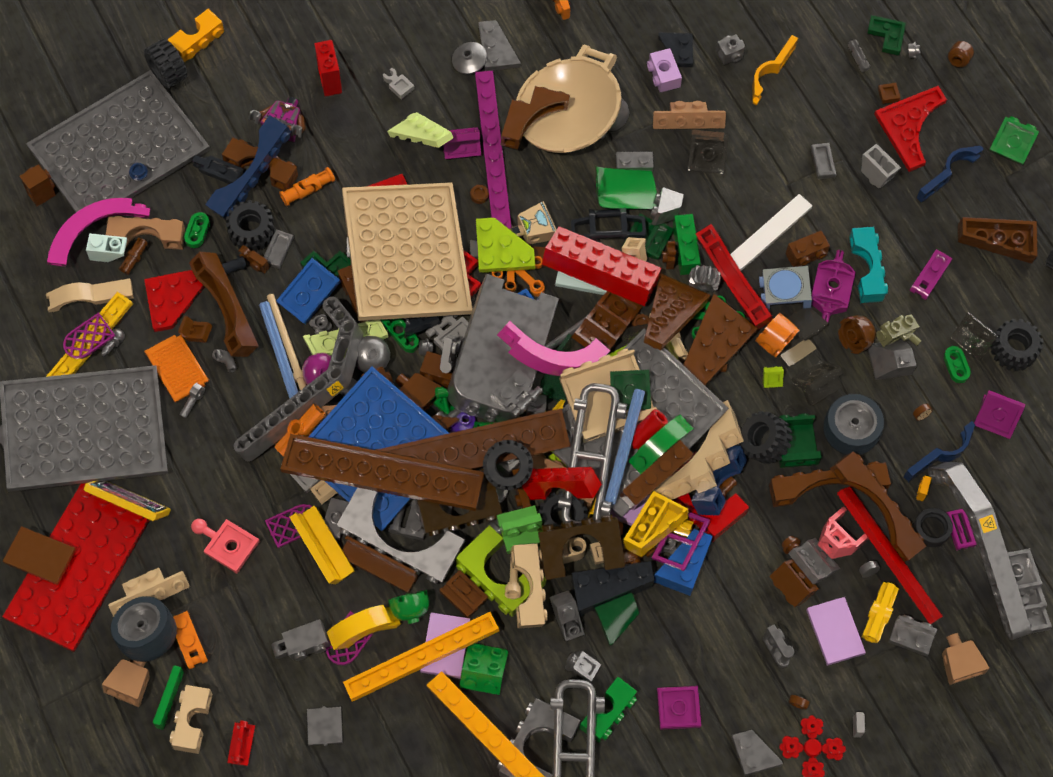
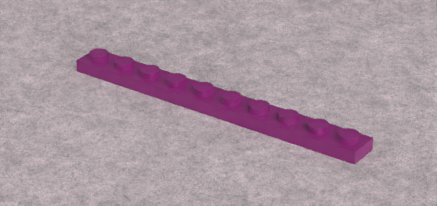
M493 71L475 72L491 218H496L510 229L511 219Z

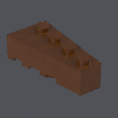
M962 217L958 223V242L1032 264L1037 257V221Z

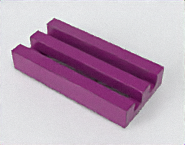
M959 509L946 512L953 523L951 535L956 551L962 548L975 547L977 544L964 510ZM958 514H961L969 542L966 541ZM952 516L954 517L962 544L960 543Z

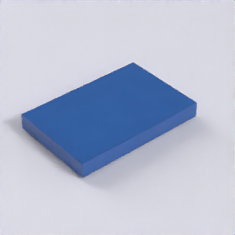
M311 258L276 302L306 325L324 301L341 283V280Z

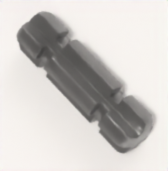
M852 40L849 42L848 47L850 51H853L852 55L859 65L860 71H868L870 68L869 62L866 60L861 47H858V41Z

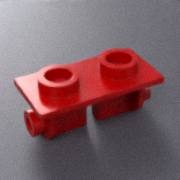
M247 721L235 722L227 763L248 766L255 725L248 724Z

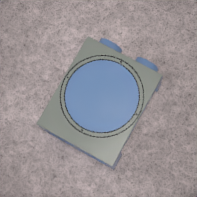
M808 266L763 269V276L759 277L760 288H764L761 300L768 311H770V305L797 302H803V308H811L812 298Z

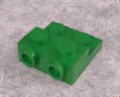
M1005 117L989 151L1023 165L1039 131L1031 124L1024 125L1019 123L1020 120L1015 117Z

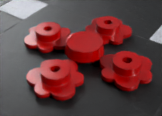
M811 715L808 719L804 718L801 720V726L803 727L801 732L804 735L807 734L809 738L804 743V746L798 743L799 739L797 737L785 736L779 749L783 751L782 755L786 759L791 757L798 758L799 753L804 749V752L811 758H809L808 762H803L802 776L824 777V765L814 757L820 755L822 751L827 754L826 757L829 760L834 758L839 761L842 759L846 748L842 745L843 742L840 738H828L826 744L821 746V743L815 738L823 733V721Z

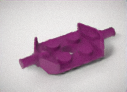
M840 250L836 251L834 260H825L819 263L817 267L811 305L823 314L821 319L822 325L824 322L825 325L829 324L830 315L846 312L848 308L855 271L850 265L843 262L844 251L842 250L841 253ZM829 282H836L838 287L832 288L829 286Z

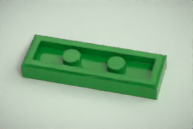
M176 665L172 668L153 720V724L157 729L163 730L184 674L182 668Z

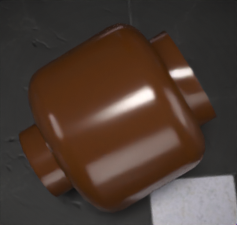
M958 41L950 49L948 60L955 67H965L971 61L974 49L968 42Z

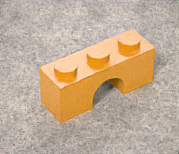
M209 9L195 18L196 27L199 30L198 33L188 35L179 30L168 39L184 62L193 58L198 51L206 48L211 41L219 38L224 32L222 21Z

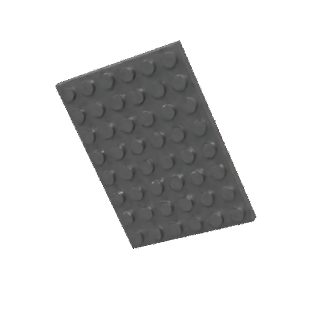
M151 70L26 143L43 169L49 172L52 177L51 180L75 212L105 199L132 198L190 163L195 155L200 157L210 150V146ZM134 163H142L147 167L148 175L145 179L136 181L130 177L129 169Z
M643 329L624 349L629 351L634 349V357L639 370H649L651 401L653 406L665 415L668 423L681 414L694 428L682 440L687 448L690 449L729 408L667 349L659 350L645 344L646 330ZM568 403L562 409L570 448L552 452L569 468L576 422ZM623 430L614 433L604 501ZM606 436L587 443H583L581 438L579 451L603 454ZM631 447L616 503L611 505V509L620 518L631 508L619 495L640 476V473L628 461L638 452V449ZM578 459L577 467H592L599 479L602 462Z
M156 365L0 381L8 492L89 483L92 481L168 474Z

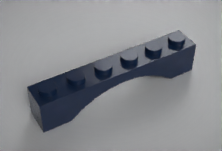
M269 115L259 129L258 150L250 167L235 182L215 190L205 205L226 220V217L229 216L228 212L230 210L233 211V206H239L240 202L246 200L247 193L256 186L258 178L262 173L266 172L272 158L279 154L282 144L289 140L291 130L285 124Z

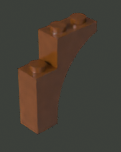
M535 86L530 104L521 100H512L501 135V145L518 149L524 133L532 123L546 114L568 109L570 94Z

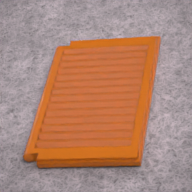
M173 335L145 350L152 365H156L157 373L174 402L190 395L189 391L195 383L205 387L204 383L209 381L182 335L178 337Z

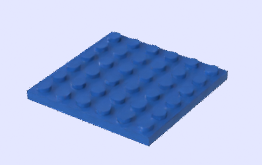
M371 366L309 437L377 450L449 434V432ZM325 481L348 502L357 487ZM377 492L378 496L373 509L374 525L383 531L411 498Z

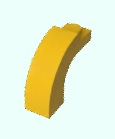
M379 605L345 618L326 633L333 649L338 650L349 648L356 641L371 633L397 628L401 623L392 614L390 607L385 608L384 605Z

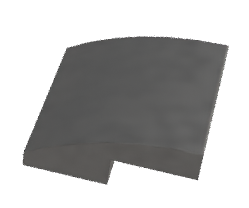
M816 538L806 541L802 546L793 548L788 553L812 584L824 580L840 569L836 562L818 546L819 541Z

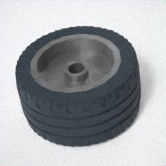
M848 394L838 398L830 406L824 419V435L828 443L836 451L846 455L853 451L855 454L862 455L871 450L879 441L884 428L883 414L877 403L861 394Z
M142 596L128 601L119 608L112 620L111 634L119 649L129 659L137 662H146L157 659L169 650L175 641L177 626L174 617L159 599Z

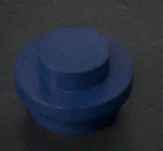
M134 163L129 169L130 177L136 181L145 179L148 175L147 167L142 163Z

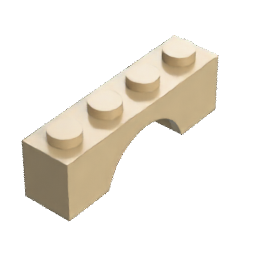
M537 544L513 545L510 549L512 569L524 574L530 586V593L526 602L516 608L517 627H542L545 621H547V610L543 609L545 590L541 588V581L544 579L543 569H540L539 561L542 560L541 549H538Z

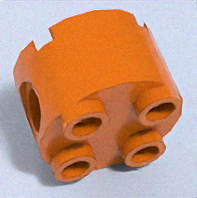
M779 313L755 341L776 358L799 332V329L782 313Z

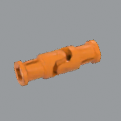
M326 167L324 171L316 175L312 174L308 178L293 184L292 188L279 192L284 204L289 206L291 202L303 199L313 192L320 190L323 185L334 182L335 177L330 168Z

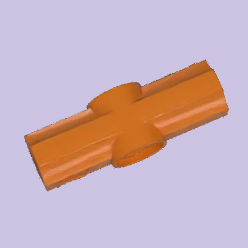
M313 404L299 420L294 419L289 423L287 433L275 445V449L284 456L290 434L309 437L326 413L318 405Z

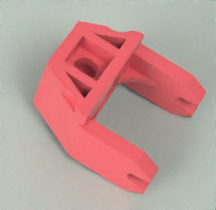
M842 507L827 520L818 542V546L831 559L852 555L869 539L864 534L855 541L836 523L847 511L845 507Z

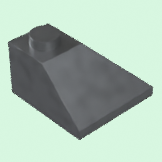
M902 339L885 347L880 342L873 343L868 348L875 380L912 375L916 368L913 350Z

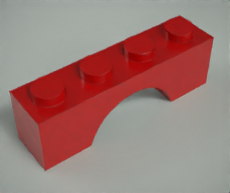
M592 467L533 469L530 478L522 487L530 500L546 499L554 487L564 489L573 494L577 499L594 498L602 484Z

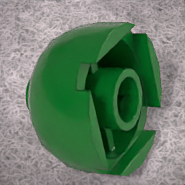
M427 590L418 591L416 594L409 593L388 600L392 614L398 620H407L408 624L419 622V617L426 614L429 608V597Z

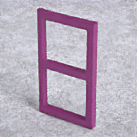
M688 512L689 518L704 523L695 541L670 533L660 541L652 559L684 571L710 519ZM668 537L692 546L682 565L659 556Z

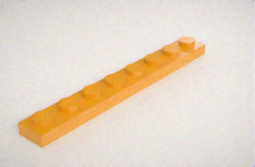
M488 612L343 683L353 702L499 632V628L491 612Z
M442 671L427 684L430 691L514 777H545Z

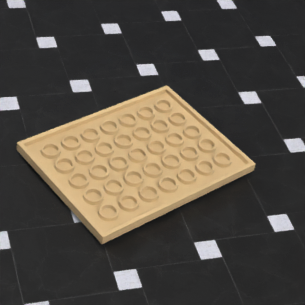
M453 183L342 188L358 321L472 314V303Z

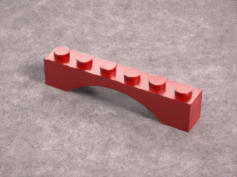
M710 224L697 232L698 242L717 271L720 272V276L750 322L758 328L757 330L770 323L772 315L738 268L713 225Z

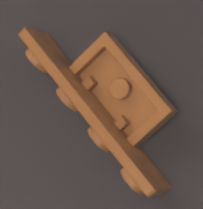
M702 101L670 102V111L653 112L654 129L725 128L726 112L708 111L706 102Z

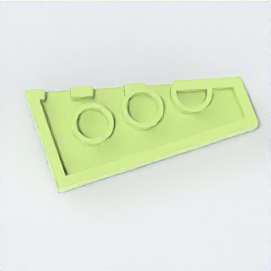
M417 112L410 114L407 119L388 130L390 137L395 138L399 136L402 140L409 138L412 142L422 141L424 145L438 148L453 139V135L449 130Z
M380 320L358 323V326L363 331V337L377 336L383 340L388 338V333ZM339 328L330 332L322 331L312 336L310 334L304 335L303 339L311 354L327 353L332 355Z

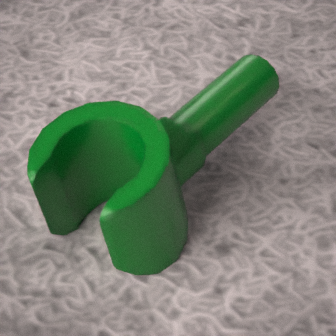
M443 387L435 388L436 398H442L445 413H450L447 402L448 391Z

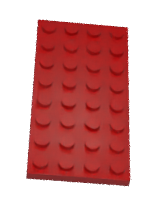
M86 483L80 484L49 537L76 549L59 584H53L28 573L2 616L5 620L73 652L78 647L150 519L85 492L84 487Z

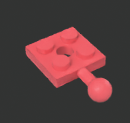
M195 519L191 524V529L194 533L205 534L212 539L205 548L204 554L235 573L239 572L260 542L257 537L227 519L217 532L207 527V523L203 519ZM230 542L237 544L236 549L233 551L226 549L227 544Z

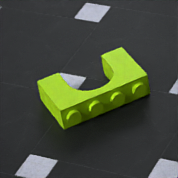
M489 525L456 557V567L464 574L466 573L470 576V580L485 591L484 593L488 596L489 600H495L499 604V609L505 615L509 614L513 617L516 614V608L526 602L529 596V582L525 575L522 574L517 581L521 586V596L517 599H509L505 596V586L507 584H498L488 578L484 566L487 560L503 546L502 536ZM545 577L541 581V588L546 585Z

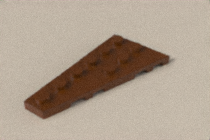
M661 274L644 343L652 348L662 350L709 302L711 295Z

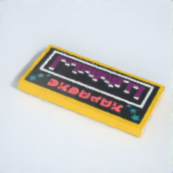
M92 481L86 483L84 487L85 492L152 521L168 516L171 510L108 481Z

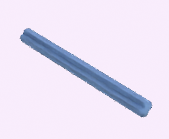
M268 301L259 304L289 398L298 393V389Z
M635 389L605 498V501L612 502L611 505H615L645 395L643 390Z

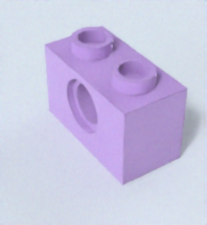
M671 49L650 53L647 67L649 72L653 73L655 87L658 86L660 92L679 88L682 77Z

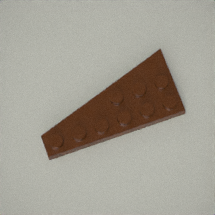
M713 294L683 366L706 386L756 333L758 328Z

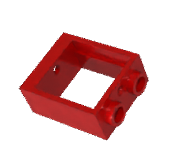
M332 40L314 43L324 96L342 93L340 71Z

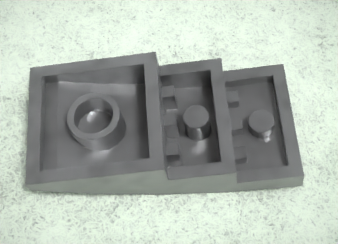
M1030 548L1009 552L1008 557L1029 620L1031 633L1050 630L1052 625L1046 611L1047 603L1041 589L1042 581Z

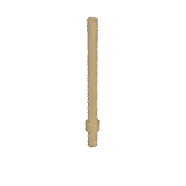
M269 294L267 299L291 363L294 380L298 383L299 389L302 390L307 386L302 376V370L300 369L274 294Z

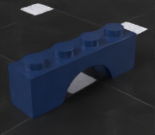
M732 446L726 449L730 464L713 471L717 486L701 493L696 491L691 501L698 515L720 514L726 502L719 488L720 485L727 478L740 474L747 461L741 446Z

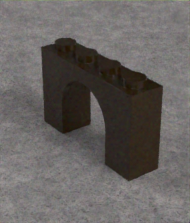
M485 475L476 511L469 510L465 515L452 516L443 511L437 503L415 499L423 533H429V536L441 534L440 530L448 528V531L460 529L459 525L467 523V526L479 524L478 520L486 518V521L495 520L497 515L502 514L496 488L487 480Z
M612 514L603 515L598 520L584 518L579 523L565 521L561 523V526L553 527V524L541 526V529H537L546 580L566 577L562 556L563 547L571 537L578 534H588L598 540L601 546L605 570L625 567L617 517H613Z

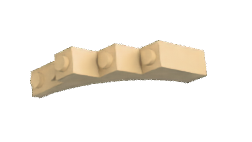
M728 400L723 403L729 409L710 427L706 440L699 451L679 471L661 483L654 490L655 492L673 500L693 490L701 493L717 486L713 471L730 464L726 449L744 441L735 413Z

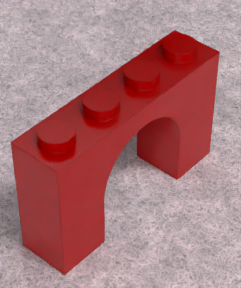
M689 493L673 499L674 502L688 508V512L698 515ZM735 493L725 502L719 515H698L710 519L704 533L713 536L711 540L713 543L747 514L749 506ZM689 517L687 518L689 521L694 522L693 525L696 524L699 529H701V527L704 524L700 521L691 519Z

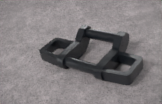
M626 208L614 210L589 209V217L571 221V231L574 233L575 226L589 223L590 234L582 236L594 241L602 238L622 237V239H627L628 237H646L645 218L643 216L626 215ZM620 217L621 230L596 231L595 218ZM627 221L640 222L642 224V232H627Z

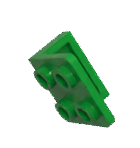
M480 644L468 646L462 667L460 688L500 695L508 651Z

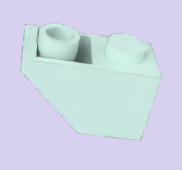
M89 234L86 247L89 259L110 262L124 256L127 237Z

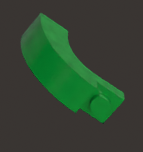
M681 414L653 435L628 460L629 463L641 475L679 440L682 441L694 428Z

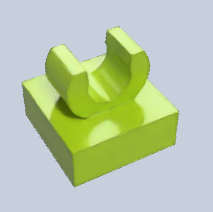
M777 366L764 367L763 387H783V368Z

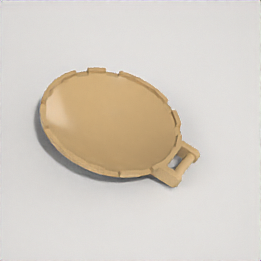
M584 44L576 57L566 60L557 59L547 63V66L540 71L536 70L521 87L516 101L521 100L530 104L535 86L570 94V100L567 110L556 111L542 116L530 125L523 136L531 144L542 150L564 153L583 149L605 135L614 124L621 106V90L617 79L611 73L617 56L591 49L590 46ZM588 55H589V56H592V57H595V58H598V59H601V60H604L605 62L603 63V62H600V61H597V60L588 58Z

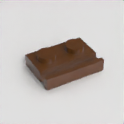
M461 570L439 589V592L466 618H469L473 612L488 600V596Z

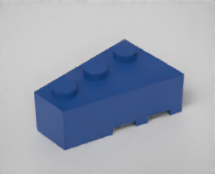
M694 529L686 539L695 541L699 530ZM706 533L702 535L684 571L663 564L655 574L654 582L691 596L713 536ZM682 543L668 560L682 565L692 546Z

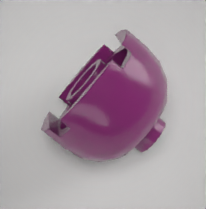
M316 353L310 355L304 361L302 376L307 385L328 369L332 355Z

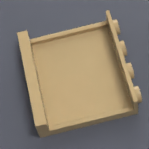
M623 349L617 352L618 355L612 357L606 355L599 358L597 362L592 363V361L581 364V367L577 369L571 367L562 371L559 380L575 422L578 410H574L575 398L580 399L581 391L586 385L598 383L610 386V371L639 370L634 357V349L630 351ZM598 391L589 393L581 437L583 443L606 436L611 406V395L609 393ZM651 401V409H648V410H640L639 417H638V421H637V425H638L653 409H657L656 407L653 406L652 401ZM626 411L625 419H616L614 433L624 430L628 411Z

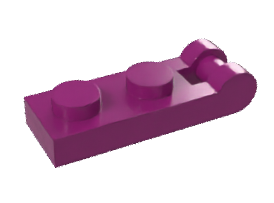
M936 249L912 285L910 292L918 293L921 295V298L927 300L953 258ZM921 283H923L924 285H926V286H928V287H927L926 289H924V288H922L920 285H921Z

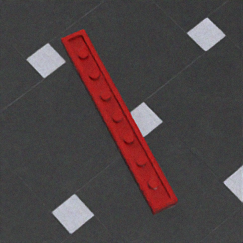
M851 487L840 490L837 495L929 624L942 618V614Z

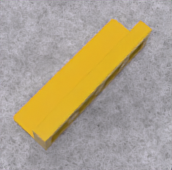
M316 506L311 507L303 514L294 513L289 517L329 584H338L354 572L352 565Z

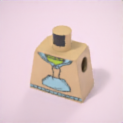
M544 201L518 215V226L510 228L518 237L523 236L527 244L550 241L556 232L555 225Z

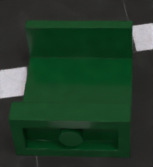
M803 413L792 417L789 415L779 416V418L788 423V427L792 431L790 433L792 441L789 442L791 447L787 448L786 451L788 453L786 455H782V459L779 461L780 468L818 465L821 460V454L816 449L813 429L815 415Z

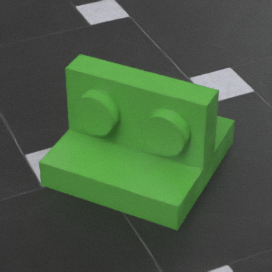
M535 505L497 515L507 554L511 553L510 549L513 545L537 544L540 546L537 529H541L542 519L540 513L537 514Z

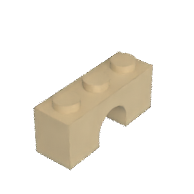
M186 685L185 691H181L179 698L181 707L180 711H176L174 720L177 724L175 731L172 730L170 735V743H172L174 750L199 754L203 732L201 729L191 727L189 722L196 713L208 714L213 695L210 689Z

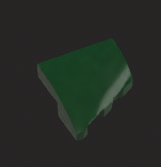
M632 593L595 607V612L603 627L602 630L609 646L615 643L617 638L625 632L629 624L639 615Z

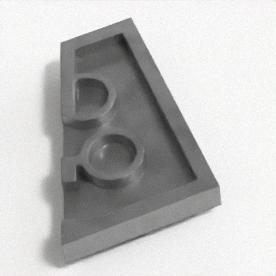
M496 20L479 22L481 45L487 53L485 71L521 67L519 59Z

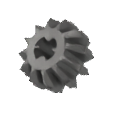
M697 265L691 268L688 281L691 287L706 293V291L713 292V290L718 289L721 277L720 272L716 268Z

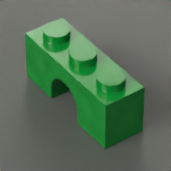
M693 214L674 215L673 232L675 242L678 243L680 275H688L691 272V268L701 264Z
M619 677L615 679L605 692V698L612 703L613 710L607 714H596L595 741L598 743L602 739L606 741L613 732L611 730L615 723L619 725L625 717L623 712L627 707L631 709L638 700L635 698L637 691ZM587 716L580 724V729L586 734Z

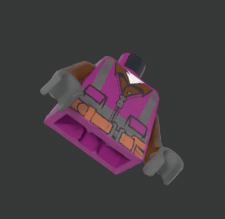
M289 97L286 103L275 101L273 105L268 106L262 111L252 110L248 119L255 120V124H259V121H261L262 126L268 116L271 115L291 130L289 141L292 142L295 141L296 135L301 138L302 133L306 129L304 117L301 115L300 109L296 107L298 100L294 97Z

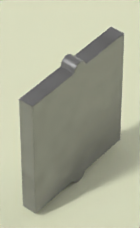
M323 706L318 709H307L308 745L327 746L328 744L343 743L341 707L326 708Z

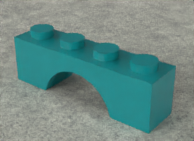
M874 227L852 228L849 235L851 251L853 254L861 256L868 263L870 273L862 277L858 285L860 302H882L885 295L888 294V285L884 283L885 269L883 266L881 267L880 262L882 260L881 250H878L877 246L879 244V236L875 233Z

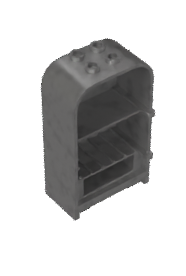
M486 274L479 289L448 386V400L455 409L489 422L498 423L516 419L510 414L514 407L510 404L504 409L491 396L492 393L519 368L534 383L537 370L526 366L510 355L508 352L511 347L497 334L511 321L530 339L545 346L559 298L541 292L538 299L534 300L502 289L503 279ZM522 393L516 399L521 402L526 396Z

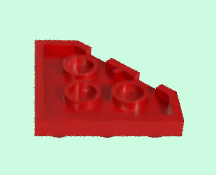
M192 270L144 279L154 332L173 329L178 323L177 320L192 305L197 294L201 293L204 289V285L196 279Z

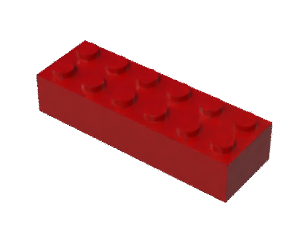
M562 227L557 228L545 247L541 263L544 266L642 306L646 305L654 291L662 269L654 264Z

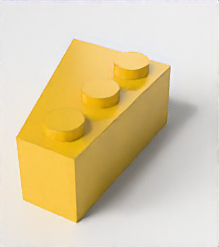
M653 491L625 536L624 548L640 557L644 556L688 518V508Z

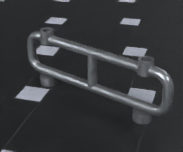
M598 383L586 385L581 391L580 399L575 398L574 410H578L569 462V468L577 467L578 459L602 462L599 476L602 485L597 491L593 520L601 519V516L609 515L611 512L612 502L604 501L616 419H625L627 404L619 403V394L614 387ZM592 391L605 392L611 395L603 454L579 451L587 409V399ZM565 490L564 497L560 496L558 508H562L563 522L573 521V523H579L581 521L572 520L569 516L572 494Z
M564 680L556 687L555 698H550V710H554L553 777H561V761L586 762V777H594L596 714H604L605 698L596 697L595 688L588 681ZM566 688H584L588 693L586 753L562 752L563 692Z

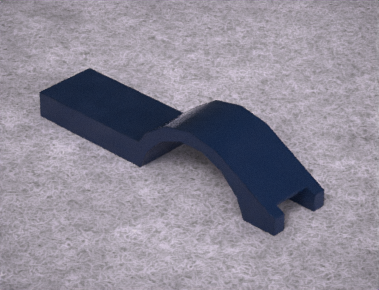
M974 146L953 151L946 160L943 172L920 189L917 199L921 203L949 182L952 175L950 164L958 160L974 163L980 158L979 153L984 148L982 146Z
M971 421L964 427V431L960 433L962 447L958 450L949 452L936 448L909 468L904 475L907 482L912 481L937 461L951 462L958 459L969 444L975 424Z

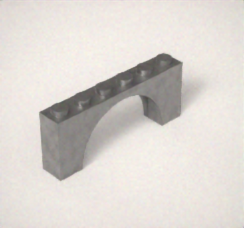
M357 488L337 523V526L340 528L339 532L346 536L352 534L358 537L357 541L367 546L369 543L375 547L374 550L384 555L387 553L393 556L392 559L401 564L404 562L410 565V569L416 571L418 575L420 572L428 575L426 579L435 584L438 581L443 583L465 543V539L447 530L444 536L428 549L418 552L396 550L379 537L374 525L373 509L378 493L372 490Z

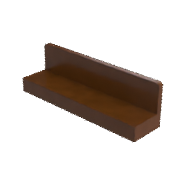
M349 536L345 537L347 542L342 550L351 564L409 594L418 578L416 571Z

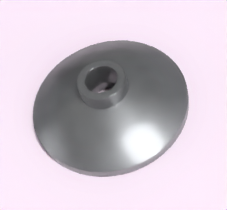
M476 42L462 44L455 50L452 57L454 68L462 74L478 72L487 61L485 48Z

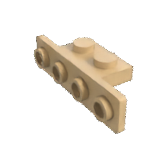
M157 568L123 583L122 586L126 596L110 603L108 606L114 617L119 608L132 599L150 596L163 600L190 586L183 571L164 579L160 568Z

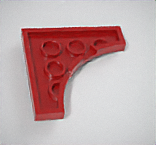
M939 86L875 111V117L909 172L926 164L920 148L919 132L927 116L947 101Z

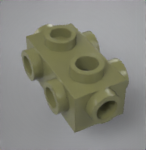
M912 314L905 317L901 315L892 323L890 321L880 326L881 330L876 333V337L883 347L900 339L903 341L909 339L916 346L922 341L913 334L919 328V325Z

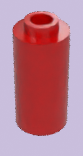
M653 409L636 426L631 448L639 450L653 435L668 424V420L662 412Z

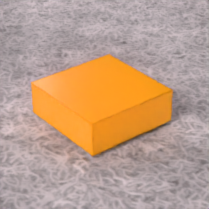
M923 476L916 500L924 501L932 477Z

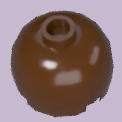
M853 315L840 321L841 328L838 329V335L845 349L849 347L853 351L851 353L859 354L872 346L876 338V331L874 325L867 317Z

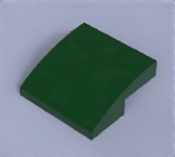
M640 213L638 216L645 218L646 237L643 239H646L645 249L647 257L658 260L674 229L664 223L652 225V220ZM634 222L629 232H642V224Z

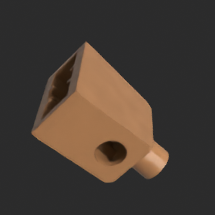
M958 633L947 637L950 647L943 651L942 657L949 685L985 674L989 670L988 664L972 640L962 643Z
M122 659L102 683L104 693L139 707L149 681V672L144 668L146 662L134 660L129 662Z

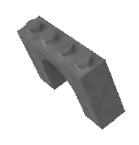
M537 698L534 703H529L525 712L527 717L525 721H520L516 732H518L516 739L510 740L523 755L524 743L531 735L537 732L554 734V710H550L549 704ZM563 712L562 739L571 743L580 725V720ZM499 762L497 768L500 769L499 776L514 777ZM536 767L545 777H553L552 774Z

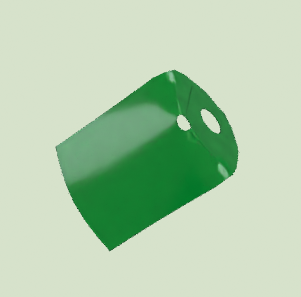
M595 165L596 194L600 206L626 209H653V206H656V204H653L657 192L652 171L602 168Z

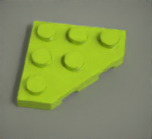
M496 218L476 219L479 273L535 269L534 249Z

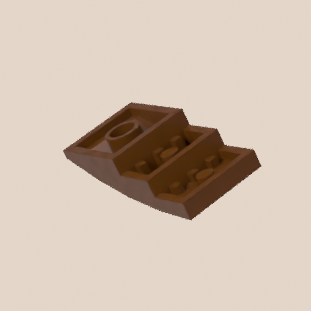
M607 291L571 338L584 347H587L597 338L610 350L642 306Z

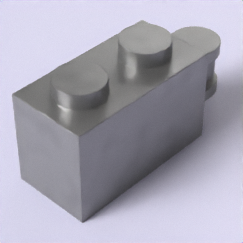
M320 619L283 632V639L271 644L276 659L289 655L292 660L296 661L303 660L308 654L314 652L315 654L322 653L327 647H330L324 625ZM285 645L286 650L282 651L281 647Z

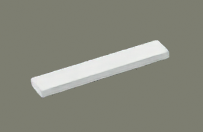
M798 194L730 255L740 271L810 211L812 205Z

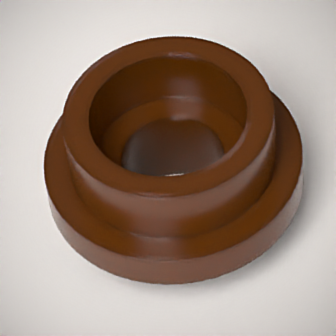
M789 536L782 543L785 554H788L793 548L800 546V540L794 536Z

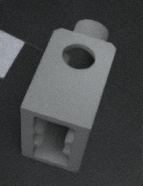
M877 144L867 150L862 157L861 171L869 179L870 183L877 188H881L890 181L901 168Z

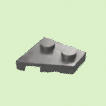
M753 730L732 735L744 776L783 765L779 757Z

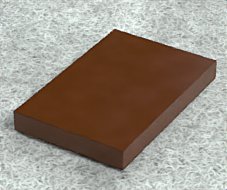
M21 526L3 559V563L58 585L76 549Z

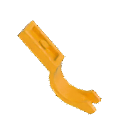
M792 35L774 61L765 62L757 68L752 84V101L754 105L759 103L761 93L763 92V88L758 81L759 78L765 74H778L796 48L797 37Z

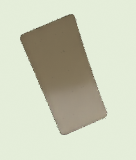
M805 338L780 356L788 366H791L813 352L816 347L809 338Z

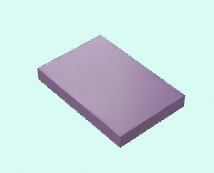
M845 597L806 609L827 666L866 653Z
M431 613L426 642L469 622L470 618ZM466 648L420 670L421 673L438 675L442 671L447 677L461 679Z

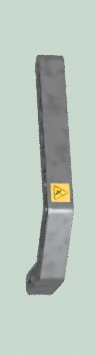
M329 297L323 303V309L339 328L328 369L235 441L234 450L245 461L254 460L287 433L289 423L294 419L299 420L313 404L321 408L349 386L358 357L359 343L363 338V331L336 297Z
M945 462L928 468V475L932 477L931 482L935 485L948 486L971 521L1006 635L1010 640H1014L1031 634L1029 620L992 505L963 463Z

